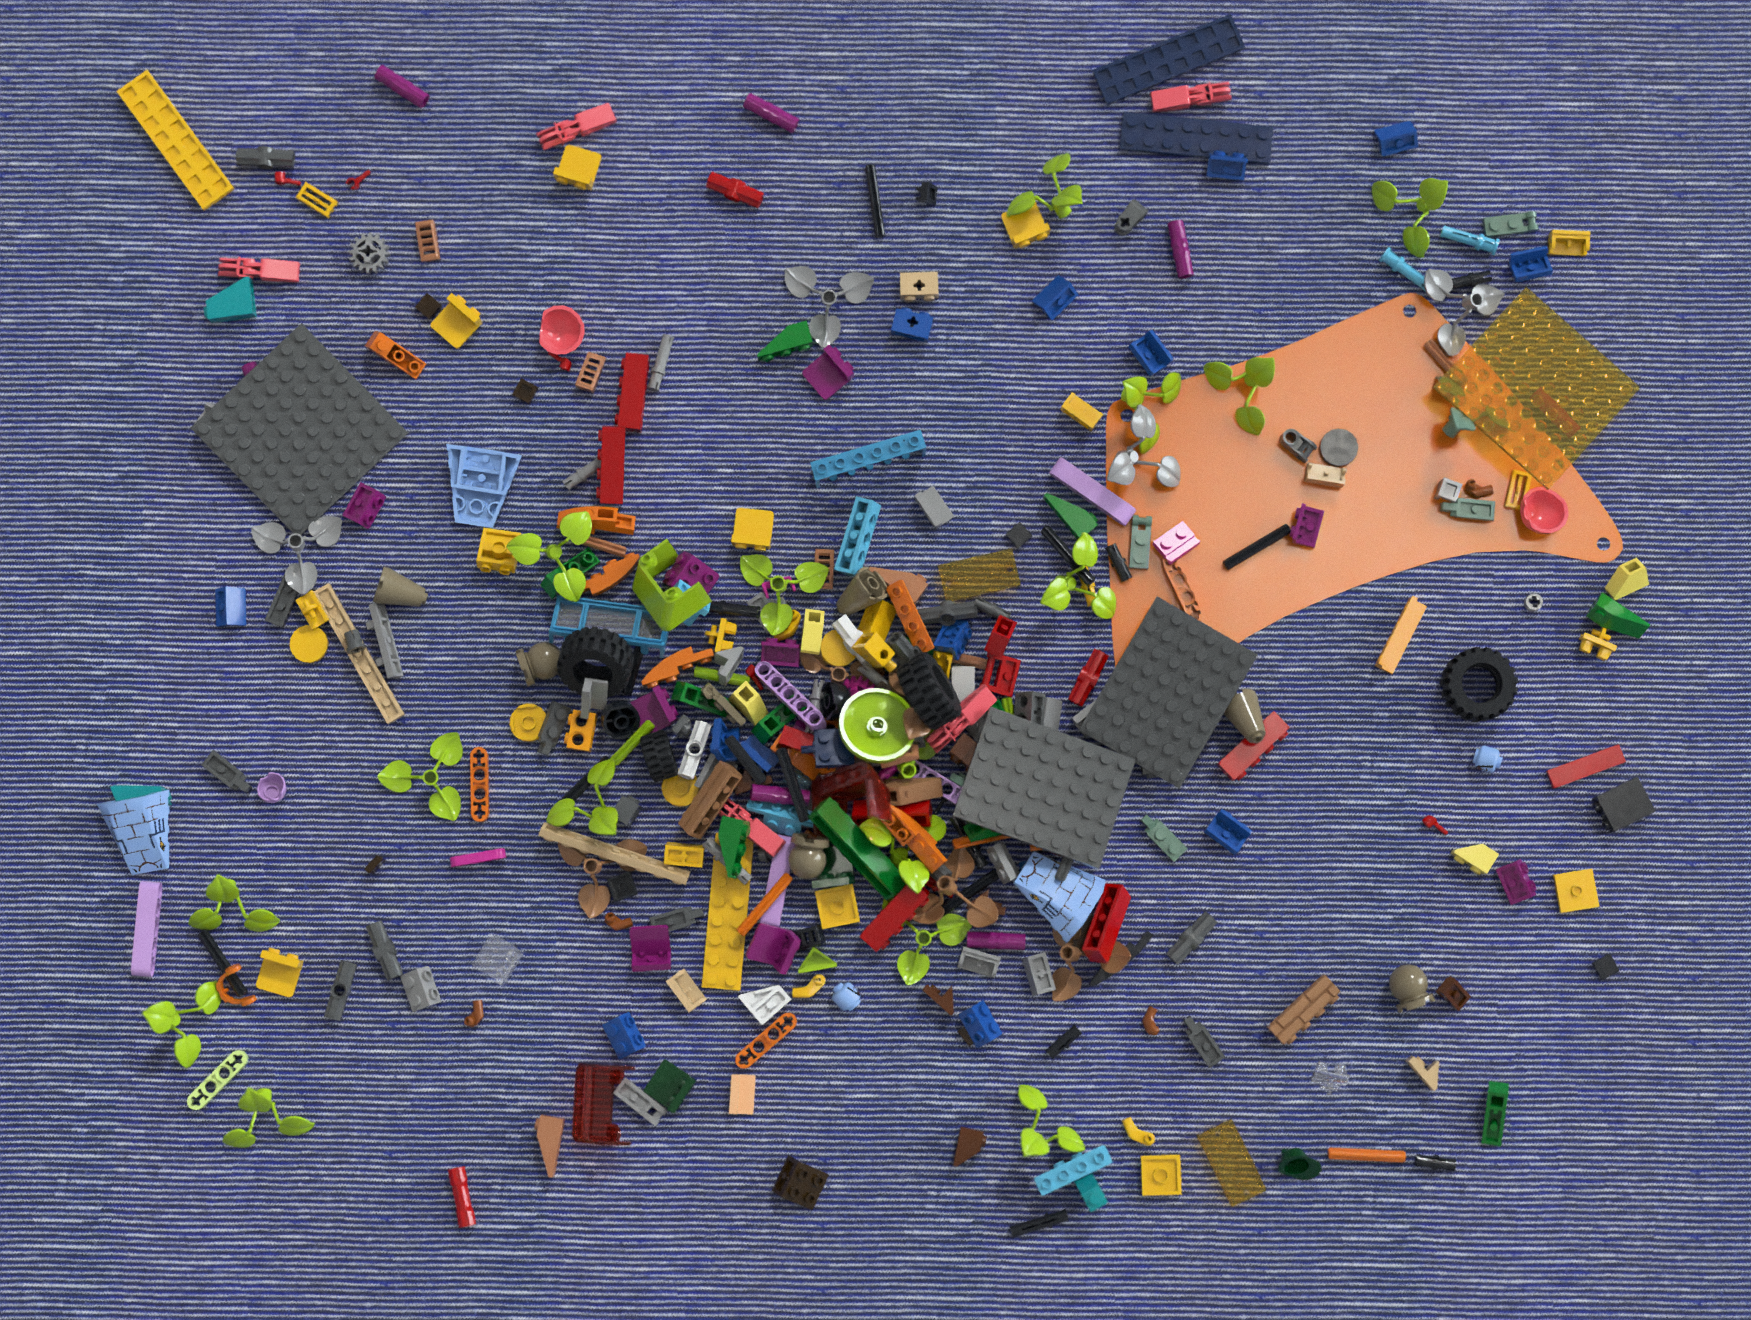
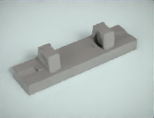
M370 604L369 609L372 621L366 622L367 630H375L382 657L375 659L377 667H385L387 678L403 677L385 604Z

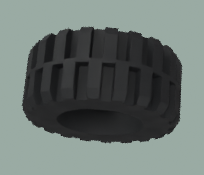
M584 627L580 631L572 632L565 638L557 662V672L564 685H568L571 691H576L581 696L585 677L608 681L607 697L609 698L626 688L632 671L634 655L630 645L627 644L623 637L620 638L619 634L609 632V629L606 628L598 629V627H592L588 629V627ZM585 660H596L604 663L606 666H595Z
M1474 647L1456 655L1447 663L1446 669L1442 672L1443 679L1440 681V687L1443 688L1441 695L1447 701L1445 702L1446 706L1453 709L1452 713L1456 716L1460 715L1462 716L1461 719L1466 721L1472 720V722L1488 721L1506 712L1509 709L1508 707L1513 704L1515 700L1514 695L1518 692V688H1516L1518 677L1514 676L1516 670L1514 666L1511 667L1509 665L1510 660L1507 657L1503 658L1501 656L1502 653L1499 651L1494 652L1491 648ZM1470 668H1485L1494 677L1496 690L1490 700L1479 703L1471 700L1465 694L1462 687V678Z
M926 652L919 653L899 665L897 678L899 679L902 691L915 713H917L926 726L930 729H938L959 717L962 708L957 693L941 666L930 654Z

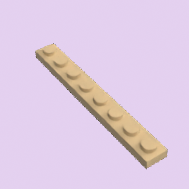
M328 583L314 591L347 653L344 633L350 630L352 632L356 628L331 584ZM367 647L361 652L348 654L386 723L389 725L404 716L402 708Z
M546 822L542 825L538 835L546 841H556L564 847H573L585 854L591 853L603 860H612L621 866H630L639 872H648L657 878H666L679 885H686L691 873L690 870L675 865H667L663 861L561 827H556Z

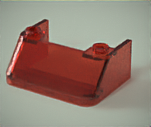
M858 762L818 776L813 780L811 785L812 811L820 802L831 797L847 814L848 801L866 796L867 817L886 822L892 821L890 791L869 763ZM813 823L814 835L826 837Z
M580 1063L577 1066L572 1136L576 1142L604 1146H631L630 1141L620 1140L621 1130L617 1124L612 1123L614 1084L622 1082L624 1070H635V1066Z

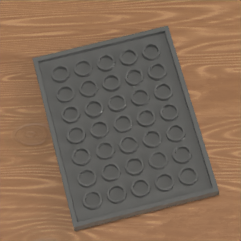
M1157 596L1079 730L1117 753L1136 759V764L1180 789L1258 654Z
M990 706L952 817L1095 869H1100L1136 759Z

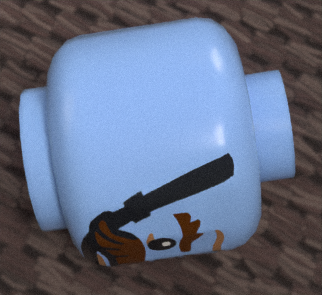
M1483 745L1480 749H1476L1472 763H1475V767L1478 770L1493 773L1495 768H1500L1503 757H1499L1500 752L1498 749Z
M840 982L833 988L832 1000L842 1011H852L861 1002L860 992L850 982L844 984Z

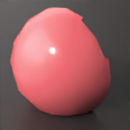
M564 305L552 306L544 310L540 326V345L548 352L557 355L568 354L576 350L582 343L585 334L584 323L580 315L572 308Z
M1536 487L1530 489L1523 496L1520 513L1523 523L1528 529L1537 534H1550L1560 530L1566 524L1568 506L1564 498L1562 499L1556 492L1547 489V487Z

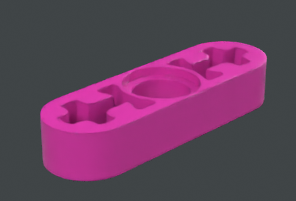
M505 848L450 857L451 867H460L505 859Z

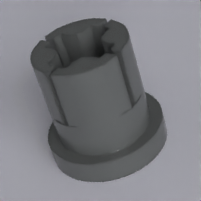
M358 629L344 633L348 654L358 653L366 649Z

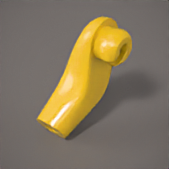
M792 610L793 618L788 628L774 636V638H778L777 642L790 638L795 634L801 621V614L797 610Z
M816 974L808 985L792 988V998H810L814 996L825 984V977L822 974Z
M1131 1117L1122 1120L1130 1139L1147 1146L1155 1142L1154 1135L1139 1130Z

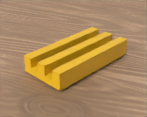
M305 182L296 196L297 200L326 218H329V214L333 212L334 207L338 204L336 200ZM308 188L331 202L330 206L305 190ZM304 194L327 210H322L301 196Z
M1512 470L1504 507L1520 511V505H1517L1523 476L1526 477L1522 498L1529 491L1532 478L1531 473ZM1516 475H1519L1518 482H1517V486H1516V491H1515V495H1514V499H1513V504H1512V503H1510V501H1511V497H1512V493H1513V488H1514V484H1515V479H1516Z

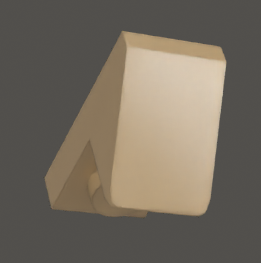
M1408 1057L1405 1060L1431 1091H1435L1438 1086L1439 1061L1435 1060L1425 1069L1424 1066L1426 1064L1420 1057Z

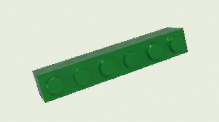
M831 797L820 802L808 816L886 901L895 897L906 885L890 858L885 856L878 846L869 841L864 832L852 821V818Z

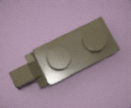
M709 682L700 690L705 698L715 700L714 706L719 711L724 710L728 714L726 718L733 725L737 723L742 726L746 722L742 715Z

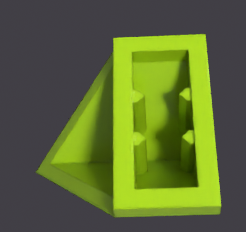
M813 947L798 969V973L837 967V963Z

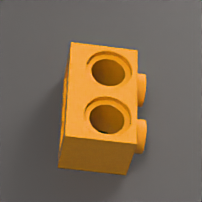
M573 709V713L569 714L568 717L570 730L569 733L566 732L564 744H567L566 747L568 749L591 753L598 715L590 712L587 723L584 726H578L577 720L581 717V711ZM577 735L583 736V743L581 745L574 744V738Z

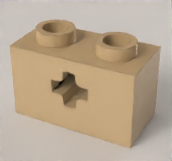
M938 272L900 273L901 300L904 299L905 302H914L916 299L934 301L935 298H938ZM917 284H921V291H918Z

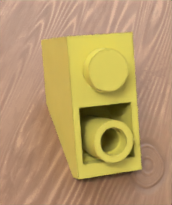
M1637 558L1619 565L1605 587L1606 592L1614 600H1618L1648 586L1649 581L1646 567Z
M805 609L800 652L820 654L825 611Z
M747 681L728 698L754 726L769 713L759 693Z
M1484 844L1455 849L1450 853L1454 855L1453 859L1462 865L1466 863L1471 866L1470 870L1477 875L1481 873L1487 874L1499 855Z

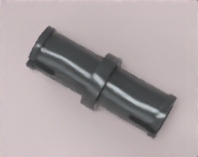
M977 596L975 600L977 609L986 613L988 617L992 616L998 619L999 615L1010 618L1011 612L996 606L997 604L994 602L992 604Z

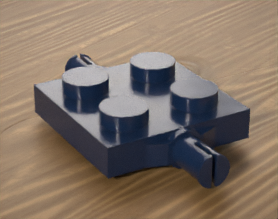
M839 729L814 730L813 745L801 746V754L813 753L815 768L855 767V755L843 743Z

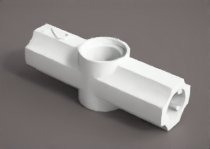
M845 614L831 625L844 640L843 644L852 655H855L862 664L866 660L851 647L863 632L857 630Z
M696 720L689 742L686 745L678 776L688 780L694 779L712 725ZM695 746L700 751L697 754H692L689 751L690 748Z

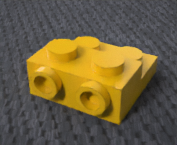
M483 528L476 559L477 568H480L485 573H489L491 570L499 571L502 575L515 573L518 561L506 546L513 538L521 535V533Z

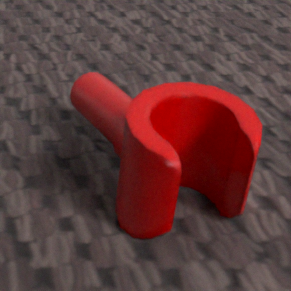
M367 170L356 179L348 178L346 184L349 185L354 181L355 184L350 189L357 190L360 186L359 183L371 172Z
M275 172V182L278 185L289 183L301 186V181L285 178L284 172Z
M548 352V355L561 362L559 368L565 371L570 370L572 363L567 358Z
M750 664L746 669V674L752 678L761 691L764 688L755 676V666Z
M1428 815L1422 819L1427 828L1434 825L1445 836L1448 834V831L1439 825L1434 816Z

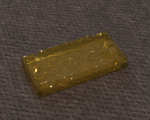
M1012 548L938 565L945 600H964L1021 586ZM1008 567L1012 568L1011 572L1007 571ZM946 581H950L951 585L947 586Z
M1232 1118L1196 1135L1231 1207L1266 1191L1259 1172ZM1216 1131L1220 1132L1219 1136L1215 1135ZM1244 1190H1248L1249 1194L1244 1195Z

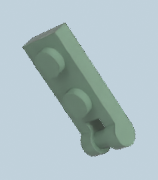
M1536 211L1483 218L1485 237L1538 231V224L1535 221V218H1537ZM1522 220H1528V226H1523Z
M1133 515L1129 568L1148 570L1152 516H1146L1145 518ZM1138 525H1145V530H1138Z

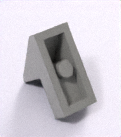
M740 646L715 653L714 662L720 665L717 673L719 675V684L726 687L743 659V647Z

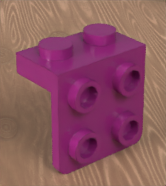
M827 345L823 349L824 353L802 371L804 378L824 400L829 399L854 378L853 366L848 361L844 362L840 357L842 356L840 351L836 347L832 348L830 345Z
M683 551L676 558V563L672 569L666 572L663 583L669 587H674L680 579L692 587L697 582H700L708 594L719 579V574L694 555Z
M659 685L652 688V692L630 702L639 713L640 726L646 720H650L655 725V728L649 734L660 731L678 721L676 716L679 714L674 705L670 706L667 700L670 696L666 688L662 689Z
M760 923L745 955L750 960L771 964L780 974L786 975L792 965L794 955L800 947L801 940L792 930Z
M668 926L631 927L629 934L632 948V972L670 970L672 952Z

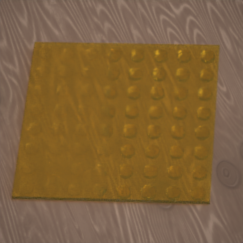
M1527 287L1433 386L1441 396L1461 411L1464 416L1468 417L1477 428L1547 490L1554 485L1640 389L1633 380Z

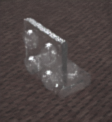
M491 933L472 966L496 980L495 982L505 985L525 952L498 935Z

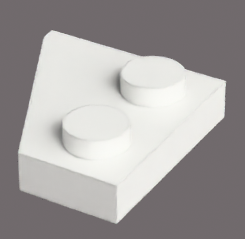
M780 985L738 996L762 1025L792 1000Z

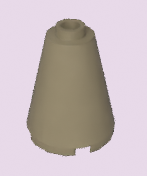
M383 567L373 602L377 604L420 607L421 603H426L428 593H425L426 589L389 567Z
M862 567L857 571L837 601V609L841 614L850 616L882 601L888 593L885 592L887 585L878 572L869 571V567Z
M1242 689V693H1235L1224 715L1248 742L1259 743L1264 739L1266 732L1258 696L1252 689Z

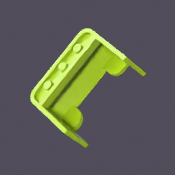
M668 539L662 541L639 559L632 584L633 591L662 631L674 629L712 602L700 582H697L685 592H682L678 587H671L663 592L653 579L654 576L673 564L678 557L677 552Z

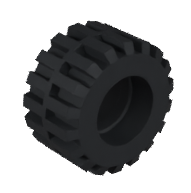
M660 730L641 736L640 745L652 780L656 783L677 776L678 767L666 732Z

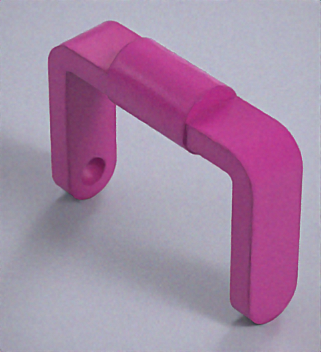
M790 576L783 577L785 580H792ZM770 581L762 583V590L766 599L769 598L767 589L771 588ZM790 584L792 591L795 592V585Z

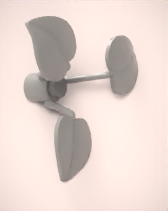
M806 266L786 268L784 273L787 288L794 296L805 298L812 291L821 295V301L826 305L825 316L818 314L809 323L810 334L821 348L831 345L840 333L841 324L839 318L828 316L829 308L835 303L837 296L845 294L847 301L855 304L861 303L868 297L874 282V278L865 273L851 272L844 275L839 282L843 291L835 293L833 290L828 289L822 292L812 288L817 282V277L811 268Z
M1429 268L1424 277V286L1429 297L1438 302L1443 301L1445 296L1462 298V306L1466 309L1453 323V326L1451 324H1444L1438 330L1437 340L1448 356L1458 354L1465 344V331L1461 327H1456L1457 324L1468 313H1471L1473 309H1476L1482 315L1492 314L1505 294L1499 289L1486 284L1476 285L1469 295L1465 293L1450 294L1449 292L1453 288L1451 276L1443 270Z
M1137 405L1132 415L1130 426L1133 434L1141 438L1133 445L1128 446L1127 450L1119 451L1116 454L1106 480L1120 485H1129L1135 477L1133 464L1159 467L1156 472L1158 481L1166 487H1176L1180 482V466L1174 457H1163L1161 464L1138 461V453L1133 448L1142 443L1145 437L1152 438L1154 436L1156 422L1150 410L1143 405Z
M324 516L315 522L312 521L308 531L313 537H302L298 533H293L283 541L286 538L285 529L282 525L275 522L254 526L251 528L255 543L265 553H277L281 548V544L286 545L287 543L296 552L299 564H291L286 569L285 580L292 589L300 595H304L314 587L318 573L312 562H302L300 551L304 549L305 541H314L315 539L317 544L322 547L334 545L339 540L341 534L342 519L336 516Z

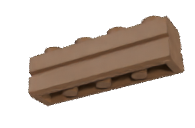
M720 760L709 778L703 783L698 794L693 798L688 809L683 813L678 824L688 835L701 839L743 776L733 765Z
M1322 974L1266 1028L1282 1045L1285 1043L1289 1045L1297 1038L1295 1034L1300 1029L1303 1032L1311 1025L1309 1021L1314 1016L1318 1018L1325 1012L1324 1007L1328 1003L1332 1005L1339 999L1338 994L1341 991L1325 974Z

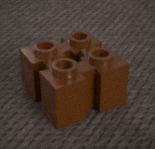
M963 733L949 751V755H951L950 760L958 766L962 763L967 767L965 770L967 772L977 743Z

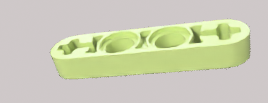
M241 1050L232 1052L189 1095L187 1099L189 1108L192 1110L204 1108L248 1063L247 1053ZM235 1055H242V1064L239 1062L233 1067L227 1064L228 1062L233 1064L236 1061ZM224 1067L230 1071V1075L226 1079L220 1076V1070ZM210 1081L216 1085L213 1093H209L206 1090V1084ZM202 1094L208 1096V1098L204 1096L200 1099V1105H193L194 1097L198 1098Z

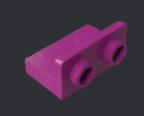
M360 482L342 516L369 529L380 508L383 506L386 496Z
M1521 859L1496 869L1511 905L1536 895V885L1533 880H1530L1527 874L1529 873L1528 866Z

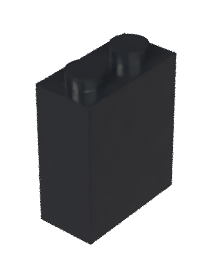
M1638 777L1632 778L1592 798L1594 801L1592 805L1595 811L1600 813L1603 819L1601 820L1605 830H1609L1610 833L1656 812Z

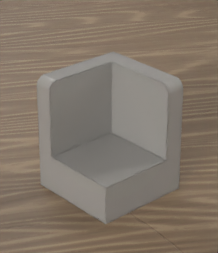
M1444 477L1439 482L1434 499L1442 498L1455 503L1462 484Z

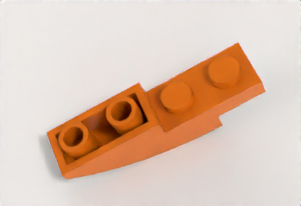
M586 506L571 508L558 513L556 528L559 529L560 522L566 515L587 511L592 521L591 534L595 533V529L629 535L634 534L636 516L617 513L618 508Z
M633 552L624 555L622 560L617 561L613 559L606 562V565L603 566L605 574L596 573L590 576L591 579L586 580L583 593L591 591L593 597L612 589L636 568L640 555Z
M688 647L670 655L658 663L641 681L642 685L650 689L658 686L659 682L666 681V683L676 681L677 677L681 676L679 668L687 670L693 668V664L698 662L701 665L712 662L711 659L714 658L713 649L710 648L694 653L692 647Z
M890 805L878 816L879 820L902 846L907 844L931 873L935 872L947 861L945 856L935 846L938 842L920 824L900 809Z

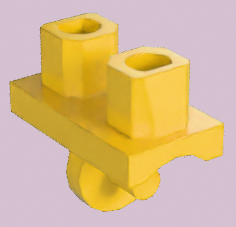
M313 590L295 600L312 630L330 620Z
M721 618L718 633H716V625L711 626V631H705L704 635L709 636L708 644L714 645V640L717 638L715 653L733 648L734 642L725 641L724 638L725 634L736 635L737 625L728 622L725 618Z
M1601 627L1600 631L1593 629L1591 632L1593 635L1585 632L1579 637L1581 641L1579 651L1589 654L1593 646L1597 647L1599 650L1596 657L1603 661H1606L1611 653L1616 651L1617 646L1607 642L1610 641L1611 636L1605 634L1607 629Z

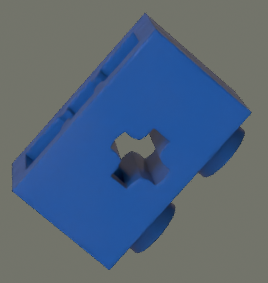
M896 308L891 334L928 343L933 317L926 312H919L918 314L912 312L909 308ZM912 320L915 321V325L910 327Z

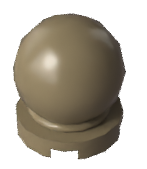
M538 642L531 646L528 652H524L523 648L516 650V656L521 670L524 672L528 687L535 685L536 678L546 680L558 675L557 662L560 649L556 645L549 642Z
M806 833L792 834L791 842L795 843L796 846L791 849L788 861L789 868L794 875L804 880H810L818 877L823 872L826 866V855L823 849L829 847L828 838L817 835V838L813 839L807 838L808 834Z
M1405 964L1397 967L1391 973L1389 988L1393 996L1400 1000L1399 1004L1395 1005L1398 1013L1403 1012L1402 1008L1405 1007L1409 1011L1426 1005V1000H1430V1002L1435 1001L1433 993L1428 994L1426 992L1428 988L1427 976L1419 967Z

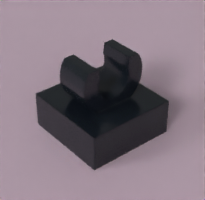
M922 182V186L916 188L917 191L921 192V196L915 197V200L929 206H935L938 187L930 182Z

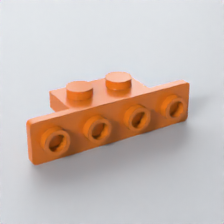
M901 579L887 586L888 595L912 645L918 646L922 652L926 653L934 649L935 646L904 581Z

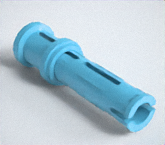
M1446 225L1443 226L1440 237L1474 246V249L1477 251L1481 249L1491 252V255H1495L1500 240L1498 238L1494 240L1484 237V234L1474 235L1447 227Z
M1388 247L1378 261H1383L1392 268V271L1400 272L1426 292L1424 286L1425 276L1404 262V257H1399Z

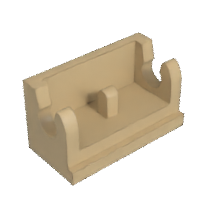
M1307 463L1304 482L1342 488L1345 485L1347 469Z
M685 969L680 970L666 981L689 1013L707 1000Z

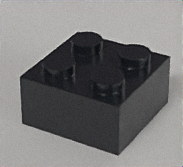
M631 871L607 879L614 902L638 895Z

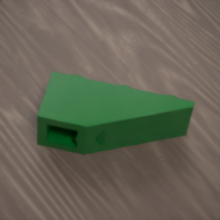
M807 320L788 325L757 354L758 361L768 362L773 360L775 356L781 355V357L791 355L793 351L799 350V352L809 350L813 346V341Z
M588 547L565 562L563 566L566 571L570 568H576L585 575L598 565L600 560ZM560 566L547 574L540 584L551 599L559 595L554 587L553 580L556 574L563 573Z
M722 815L718 837L728 877L737 879L742 869L741 859L746 852V837L749 836L751 831L750 822Z

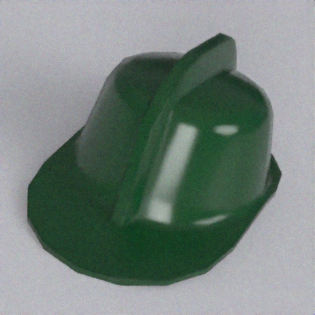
M1283 1148L1281 1150V1163L1278 1166V1171L1281 1174L1299 1180H1310L1320 1174L1321 1164L1307 1157L1302 1149Z

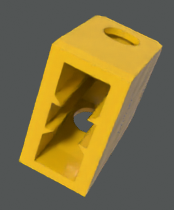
M876 632L863 633L851 647L874 668L884 667L890 673L897 666V663L891 659L895 652Z

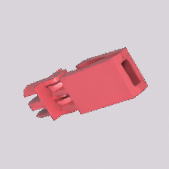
M1229 81L1214 84L1208 82L1207 84H1200L1191 88L1185 85L1152 91L1150 93L1152 111L1182 110L1190 108L1191 105L1197 104L1202 106L1210 104L1211 106L1212 103L1232 100L1231 95H1228L1231 93L1230 88H1228L1230 86Z
M606 103L576 114L573 121L564 120L557 124L555 122V126L537 132L536 135L540 138L539 142L542 144L543 150L559 144L563 146L564 143L575 139L576 135L580 133L584 137L616 123L617 119L610 104Z
M219 257V262L221 263L218 269L223 271H218V276L238 277L240 280L249 276L251 279L259 277L261 281L299 282V262L262 258L261 263L249 258Z
M982 684L960 702L962 710L959 717L935 729L925 740L938 753L951 740L956 741L955 738L963 732L964 728L968 725L972 726L989 707L997 701V698L985 684Z
M728 798L726 802L733 808L724 804L722 809L728 815L722 810L718 814L720 816L749 821L751 831L747 838L774 858L786 842L760 820L750 818L751 814Z

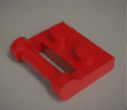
M987 652L986 657L988 660L983 680L979 687L985 684L992 693L1012 697L1021 660L1005 655L1002 658L992 656ZM995 660H998L1000 662L994 686L989 684Z

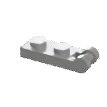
M626 1077L613 1092L654 1126H657L661 1116L668 1112L665 1107ZM651 1107L656 1109L653 1115L648 1113Z

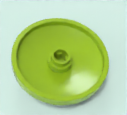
M880 688L862 690L849 698L842 708L838 723L841 739L847 749L862 760L871 763L894 761L903 756L914 741V739L908 740L903 724V713L907 708L911 707L902 697L889 690Z

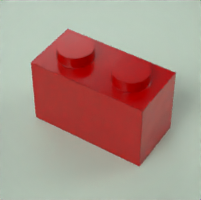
M999 615L984 650L992 656L1002 658L1017 622Z

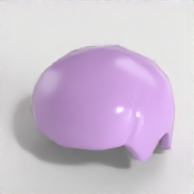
M269 772L266 777L261 778L257 787L259 798L266 803L280 801L284 798L287 791L284 778L279 773Z

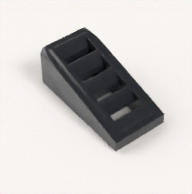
M821 925L793 931L797 937L799 934L801 937L802 945H800L798 950L826 944ZM813 931H815L817 942H815ZM805 933H808L810 943H807Z

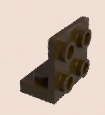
M788 1155L772 1191L784 1199L813 1210L829 1175Z

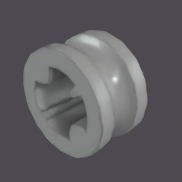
M1536 593L1528 595L1524 600L1525 608L1532 612L1537 611L1543 605L1542 597ZM1531 597H1533L1535 601H1538V604H1536L1535 607H1533L1532 604H1529V601L1532 600Z

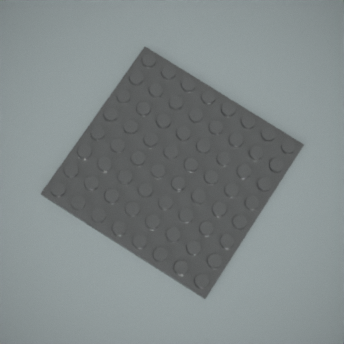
M302 323L191 427L200 439L293 533L300 535L308 529L312 521L315 522L408 434L397 420Z

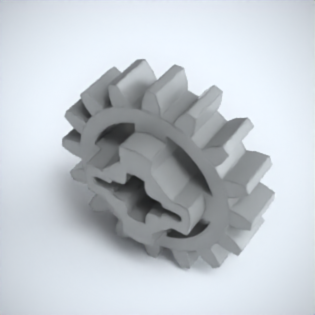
M369 232L368 237H366L362 233L361 239L355 237L356 243H350L353 250H348V253L353 256L349 260L354 262L353 266L355 269L359 267L361 273L366 270L367 274H370L371 270L378 273L377 268L380 267L383 270L384 266L382 264L389 263L386 257L391 256L387 252L390 248L388 245H384L386 241L384 238L380 239L379 234L373 237L372 233ZM374 243H377L381 249L375 248ZM358 257L364 259L365 264L361 263Z

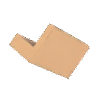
M731 1075L729 1114H753L755 1075Z

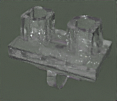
M1317 1062L1311 1076V1082L1320 1083V1088L1326 1089L1327 1095H1332L1333 1090H1340V1085H1347L1350 1074H1347L1346 1065L1336 1064L1334 1072H1327V1063Z

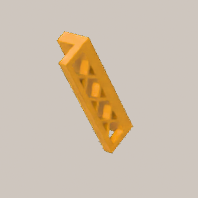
M1414 596L1408 599L1374 665L1391 675L1427 606L1418 602V598Z

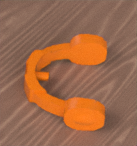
M238 963L225 970V973L216 983V989L224 1002L247 1006L257 1000L255 995L235 999L226 993L229 989H224L223 987L224 978L241 969Z

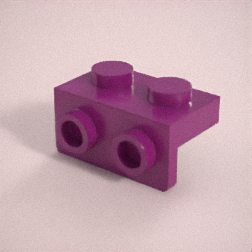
M1303 503L1301 508L1297 507L1294 519H1298L1297 524L1292 526L1289 536L1293 537L1292 543L1315 548L1324 515L1323 510L1307 507Z
M766 637V641H761V662L766 661L771 665L799 667L801 644H796L797 640L785 639L784 643L777 642L778 638Z

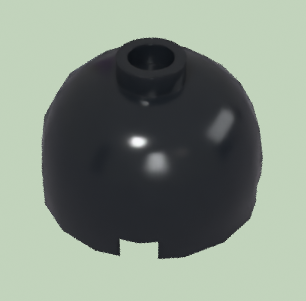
M826 682L821 688V692H824L823 698H820V711L823 717L827 718L826 720H839L843 706L852 697L851 692L841 683Z
M615 700L607 704L603 709L601 724L607 735L612 736L614 739H625L633 735L636 727L638 729L640 726V716L637 709L630 702Z

